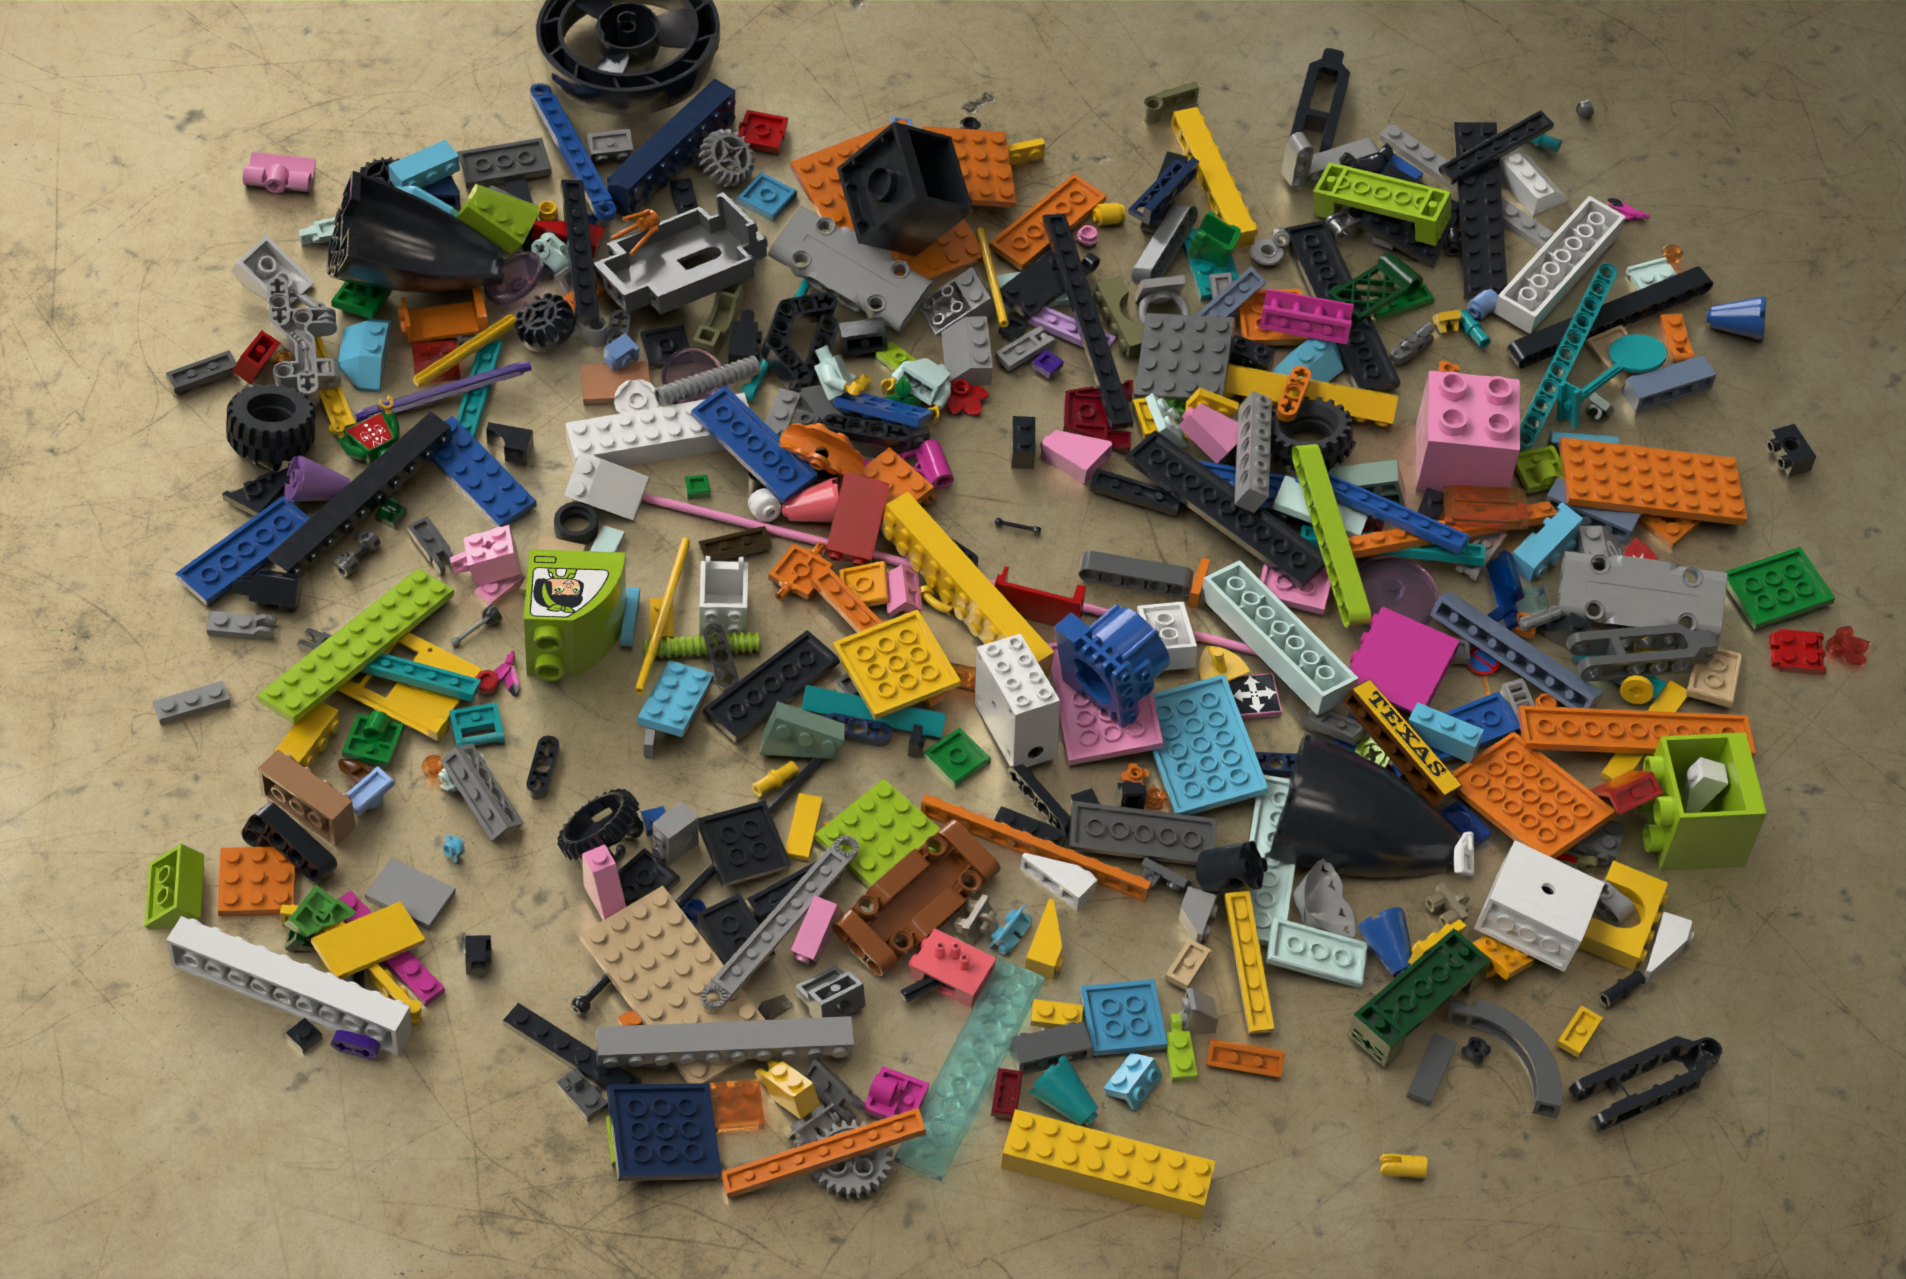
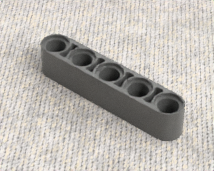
M1175 204L1170 208L1132 270V280L1135 284H1140L1141 280L1163 277L1197 221L1198 211L1195 206Z
M1086 551L1082 554L1078 572L1079 577L1087 582L1182 598L1190 595L1194 575L1191 569L1184 566L1096 551Z

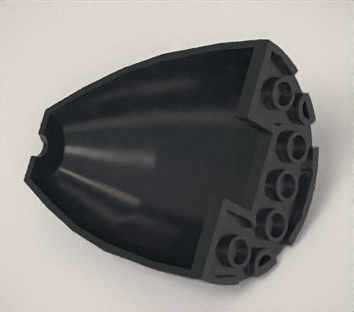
M352 171L343 192L344 197L341 209L338 208L333 223L335 228L329 240L326 269L327 274L331 278L367 287L414 293H440L502 284L504 279L502 268L505 259L502 258V248L463 221L428 201L375 178Z
M1307 731L1304 733L1298 748L1289 780L1290 786L1284 807L1278 819L1268 858L1311 869L1316 862L1324 858L1325 862L1333 866L1336 873L1381 878L1446 873L1449 864L1454 865V848L1463 832L1458 831L1417 790L1384 766L1353 750Z

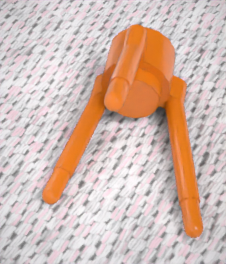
M646 209L642 212L623 217V221L639 219L636 224L613 235L611 240L622 237L637 228L641 231H648L631 250L630 255L633 256L653 233L659 231L657 226L660 224V219L655 211Z

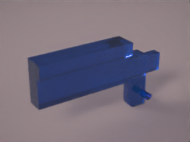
M1504 549L1498 553L1499 556L1486 565L1498 607L1487 616L1496 622L1504 619L1506 628L1511 631L1519 625L1517 618L1519 611L1516 603L1523 599L1525 594L1513 555Z

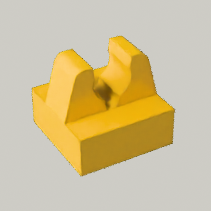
M1460 309L1440 312L1432 316L1433 323L1437 325L1441 334L1447 332V324L1451 326L1452 332L1459 329Z

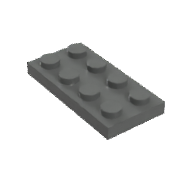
M542 137L457 152L466 189L473 188L475 184L486 186L552 174V168Z

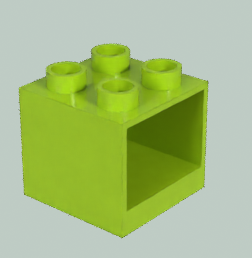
M1746 732L1661 736L1654 756L1645 757L1643 771H1653L1663 794L1635 807L1637 812L1647 813L1649 823L1645 824L1643 830L1645 850L1648 853L1656 852L1660 871L1745 867L1767 814ZM1700 757L1725 764L1728 785L1699 813H1684L1681 800L1687 770Z

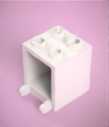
M706 556V561H701L699 635H703L705 627L711 623L721 625L725 633H729V635H732L733 632H736L737 635L740 632L747 634L748 562H743L744 557H739V562L710 561V556ZM714 629L710 630V634H714V636L720 633L715 632Z

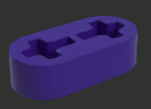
M346 1030L335 1031L331 1041V1046L335 1050L369 1060L376 1059L381 1048V1044L376 1039Z

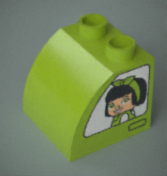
M529 549L524 609L527 675H536L545 681H555L562 678V676L575 677L596 665L613 648L622 631L626 603L625 552Z

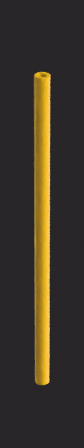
M682 538L664 594L635 688V692L639 695L644 694L690 546L691 541L688 538Z

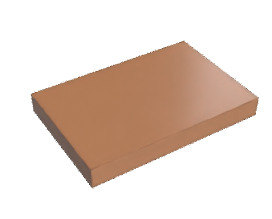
M648 361L630 362L626 367H620L616 371L608 368L605 363L580 365L583 404L614 403L618 387L628 380L643 379L650 383Z

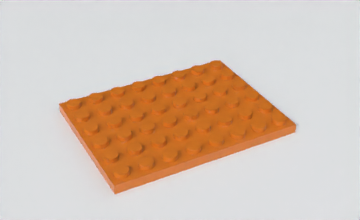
M905 119L896 121L898 123L908 125ZM890 124L790 162L792 172L820 217H829L839 228L847 227L854 231L837 167ZM965 219L916 257L889 251L896 261H905L910 269L930 281L983 261L980 244ZM901 272L895 273L898 276L904 275Z

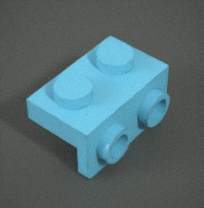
M1130 1053L1103 1089L1108 1096L1126 1100L1131 1110L1136 1111L1162 1078V1073L1154 1058Z

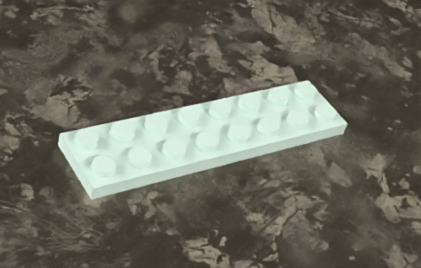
M1264 775L1269 793L1256 796L1249 841L1256 843L1261 858H1265L1267 861L1268 870L1264 872L1262 888L1250 891L1259 945L1268 946L1273 918L1276 917L1283 920L1288 918L1295 865L1268 858L1278 819L1285 804L1290 779Z

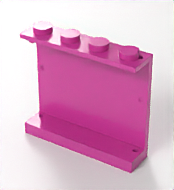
M1382 607L1379 614L1375 613L1370 622V631H1365L1362 635L1359 651L1354 650L1350 658V663L1352 664L1349 669L1359 678L1357 685L1371 679L1392 705L1412 714L1417 702L1429 707L1458 652L1460 640Z

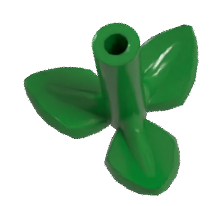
M905 375L898 380L895 386L898 396L888 395L884 397L918 407L922 405L917 397L907 396L911 392V384Z

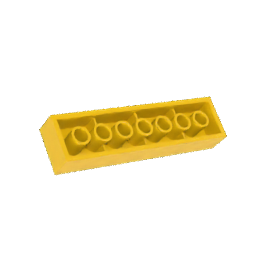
M1015 1109L1003 1150L1001 1168L1201 1220L1216 1161Z

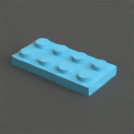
M669 660L638 715L637 724L683 737L713 681L714 673Z

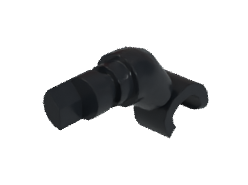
M1386 143L1375 155L1367 159H1356L1350 153L1345 152L1339 160L1345 166L1381 174L1385 165L1392 160L1394 153L1392 147Z

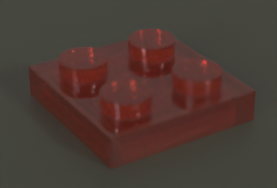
M457 340L412 343L414 375L458 348ZM459 363L430 382L460 380Z

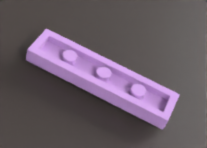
M1045 306L1042 308V311L1032 316L1029 321L1027 320V323L1032 326H1042L1048 333L1084 348L1074 318ZM1104 332L1111 350L1115 344L1116 337Z

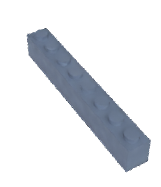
M1452 592L1440 595L1430 613V616L1569 708L1595 709L1604 692L1587 681L1582 680L1581 677Z

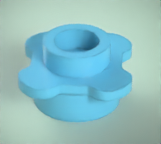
M445 835V843L442 844L443 852L456 863L459 861L458 856L465 852L464 844L458 836Z

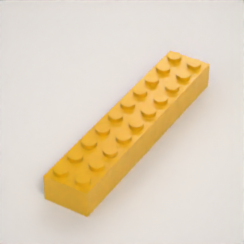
M906 492L887 503L882 526L884 537L896 546L901 556H905L908 559L912 568L925 578L927 585L936 590L945 604L951 603L955 607L954 613L956 617L965 622L970 632L977 636L983 642V645L1021 634L1045 676L1049 678L1054 651L912 495Z

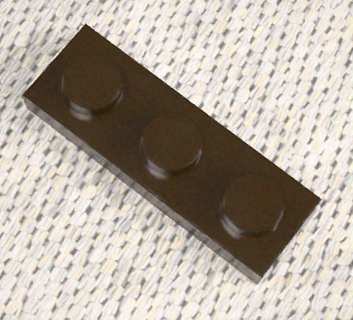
M762 526L698 541V548L703 561H706V556H710V561L719 562L772 549V543L766 527Z

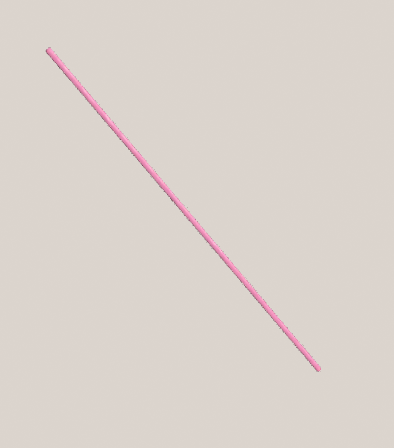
M644 493L641 502L749 529L765 526L769 534L816 545L818 541H821V544L822 542L825 543L826 546L828 543L827 538ZM875 550L873 552V560L885 561V563L896 566L903 564L914 570L907 558ZM988 579L995 586V581ZM1086 603L1083 606L1084 613L1100 617L1110 610ZM1192 630L1195 641L1258 656L1246 643Z

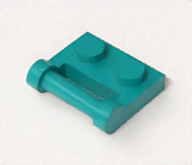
M497 702L449 710L456 747L491 742L505 743ZM495 729L493 733L462 737V734Z

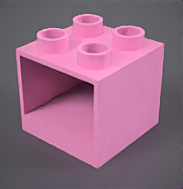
M1429 371L1416 422V492L1425 493L1428 487L1453 496L1455 491L1463 489L1481 499L1506 501L1520 452L1519 379Z

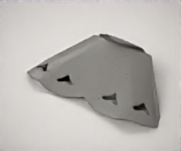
M1324 858L1316 862L1295 889L1293 897L1296 907L1300 913L1303 925L1354 938L1356 927L1353 911L1350 905L1342 898L1343 885L1339 875L1330 863L1325 862ZM1322 865H1324V869L1328 872V874L1321 872ZM1331 881H1333V886L1335 887V890H1333L1331 887H1328ZM1341 908L1343 909V914H1345L1346 917L1339 916ZM1346 926H1348L1347 931L1349 932V934L1343 931V929H1345Z

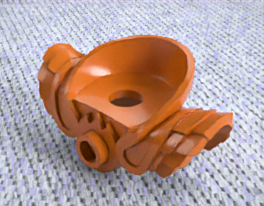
M793 423L783 431L780 437L779 445L781 448L789 451L791 454H796L797 458L809 462L810 466L816 470L824 469L828 473L838 474L840 477H843L845 471L861 475L863 472L864 457L858 450L853 448L849 438L842 433H834L828 430L821 423L811 425ZM818 448H824L828 452V457L825 458L815 453Z

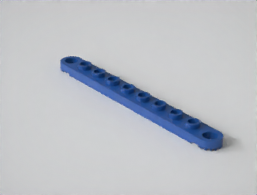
M535 83L530 87V98L574 179L583 180L585 199L593 214L602 221L613 220L616 217L617 208L612 201V197L557 97L553 94L549 85Z

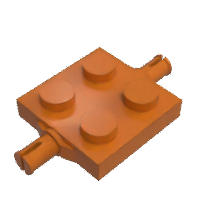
M818 541L812 550L802 548L793 543L768 576V580L781 586L780 590L775 594L778 600L783 601L789 592L795 593L806 600L812 596L816 589L811 585V579L829 567L833 570V563L823 559L820 555L826 548L825 543L822 542L821 544V541Z

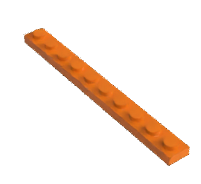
M1549 501L1447 520H1438V522L1468 534L1470 537L1540 525L1543 524L1547 517L1552 519L1557 514V511ZM1400 528L1348 537L1354 558L1434 544Z
M925 794L921 801V811L930 819L943 824H947L952 819L956 820L971 835L1022 855L1028 853L1078 865L1082 869L1090 871L1097 879V884L1140 901L1146 902L1149 896L1151 882L1142 876L1132 875L1119 867L1109 866L1096 858H1089L1077 853L1075 850L1055 845L1052 841L1037 838L1029 832L1014 829L1006 823L996 822L983 814H976L962 806L945 802L939 797Z

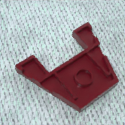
M1125 380L1122 387L1127 401H1132L1133 380ZM1090 386L1065 391L1064 432L1110 441L1113 443V449L1125 453L1130 452L1131 432L1108 430V419L1097 388Z

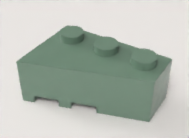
M1398 459L1339 466L1330 469V474L1406 507L1405 485Z
M777 701L760 738L759 755L835 759L844 742L845 724Z

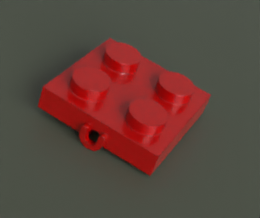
M746 110L743 122L740 121L738 137L745 136L744 141L745 143H751L749 146L751 149L778 154L782 141L785 139L788 117Z

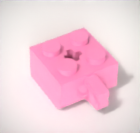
M509 525L465 537L466 551L450 557L454 573L470 571L474 583L479 585H485L521 574L517 546Z

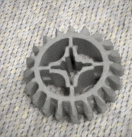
M720 129L712 132L703 140V144L699 148L701 152L698 157L702 159L700 165L706 168L703 173L710 174L709 180L715 178L716 185L723 183L724 187L729 185L733 187L737 184H742L746 181L745 179L751 176V172L755 168L753 163L756 159L752 157L754 150L749 149L751 143H745V136L738 137V131L732 133L730 129L725 131Z

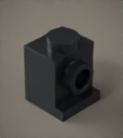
M491 935L466 936V975L482 976L486 974L487 964H491Z

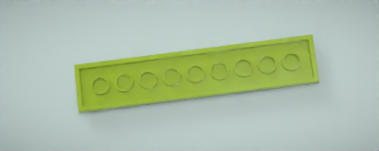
M417 568L258 693L257 702L292 724H295L365 668L367 664H370L454 596V589Z

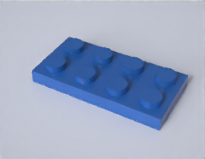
M846 392L834 397L833 406L839 407L842 412L853 413L854 411L861 413V416L865 418L878 417L882 418V421L885 423H902L904 427L909 429H917V427L930 421L934 411L862 392L859 396H853Z

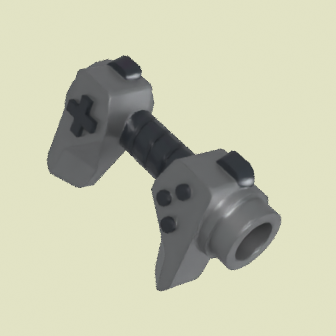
M356 531L354 540L360 547L354 553L349 551L339 556H331L337 565V571L342 576L346 577L351 574L360 564L359 560L368 551H374L381 544L376 534Z

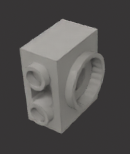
M683 801L653 822L652 851L659 860H663L670 865L699 844V817Z

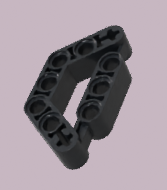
M822 292L783 299L779 302L774 312L761 349V355L788 390L801 393V388L809 387L812 378H818L814 366L821 363L815 350L826 345L830 352L832 350L839 329V322L833 317L838 300L832 293ZM818 322L808 353L803 362L787 342L793 326Z

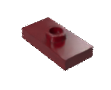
M998 1068L991 1116L1013 1119L1015 1109L1018 1110L1023 1071Z

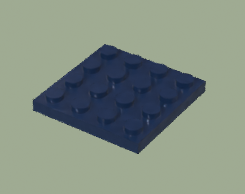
M709 1083L608 1085L607 1098L618 1181L720 1179L722 1172Z

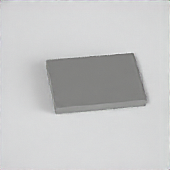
M391 858L365 893V899L383 908L401 901L413 921L430 930L456 892L454 887Z

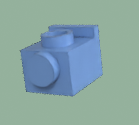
M624 333L604 347V363L614 371L620 367H626L632 360L634 362L639 360L640 348Z

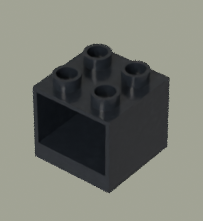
M893 122L837 167L859 244L916 257L974 212L952 137Z

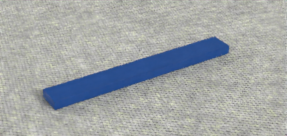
M1328 473L1335 498L1341 503L1459 555L1470 541V535ZM1296 476L1295 480L1297 483H1299L1298 476Z

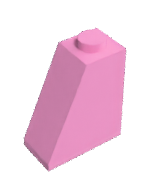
M1201 403L1195 409L1190 407L1181 416L1184 420L1178 427L1215 463H1218L1237 444L1238 422Z
M1055 430L1050 436H1045L1040 444V458L1085 485L1094 475L1096 469H1100L1111 458L1113 443Z
M606 845L583 853L584 888L604 921L626 908L616 863Z
M814 895L791 948V951L796 955V960L808 965L810 961L815 963L819 961L834 933L832 923L844 914L837 904Z

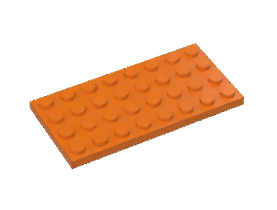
M1560 438L1559 451L1567 505L1742 526L1746 524L1747 515L1736 458L1575 438Z

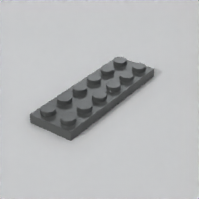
M1073 801L1068 849L1140 859L1146 857L1150 860L1197 866L1199 854L1204 850L1215 848L1217 819Z

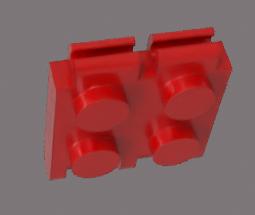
M1778 629V632H1771L1769 635L1771 666L1778 667L1780 672L1825 675L1827 673L1823 663L1825 651L1822 649L1824 634L1789 629Z

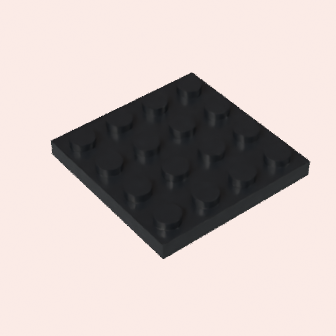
M1389 163L1382 173L1385 176L1428 186ZM1451 199V218L1436 246L1416 241L1415 222L1364 210L1357 226L1433 268L1447 240V230L1453 227L1457 219L1458 202Z

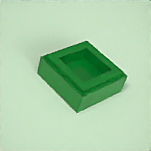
M707 474L684 477L687 499L710 497Z

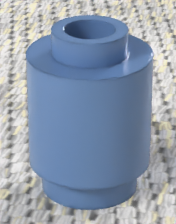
M1491 289L1483 290L1467 303L1470 315L1481 320L1495 309L1498 298L1497 293Z

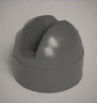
M1586 99L1578 103L1576 112L1581 117H1588L1594 114V109L1591 102Z

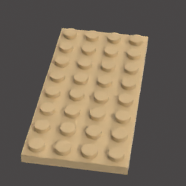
M663 886L580 934L581 942L644 1025L765 1020L742 988L719 1011H709L702 1006L700 1001L702 991L724 965ZM712 993L706 996L707 1000H710L709 1002L712 1001V1003L719 1002L720 1000L717 994ZM721 1060L718 1063L697 1061L688 1065L681 1064L680 1062H674L673 1064L689 1084L710 1083L742 1062Z

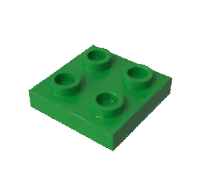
M344 282L332 298L331 305L334 308L373 320L392 293V290Z
M372 711L369 716L357 713L343 747L342 757L389 768L404 732V724L391 721L390 717L381 711Z

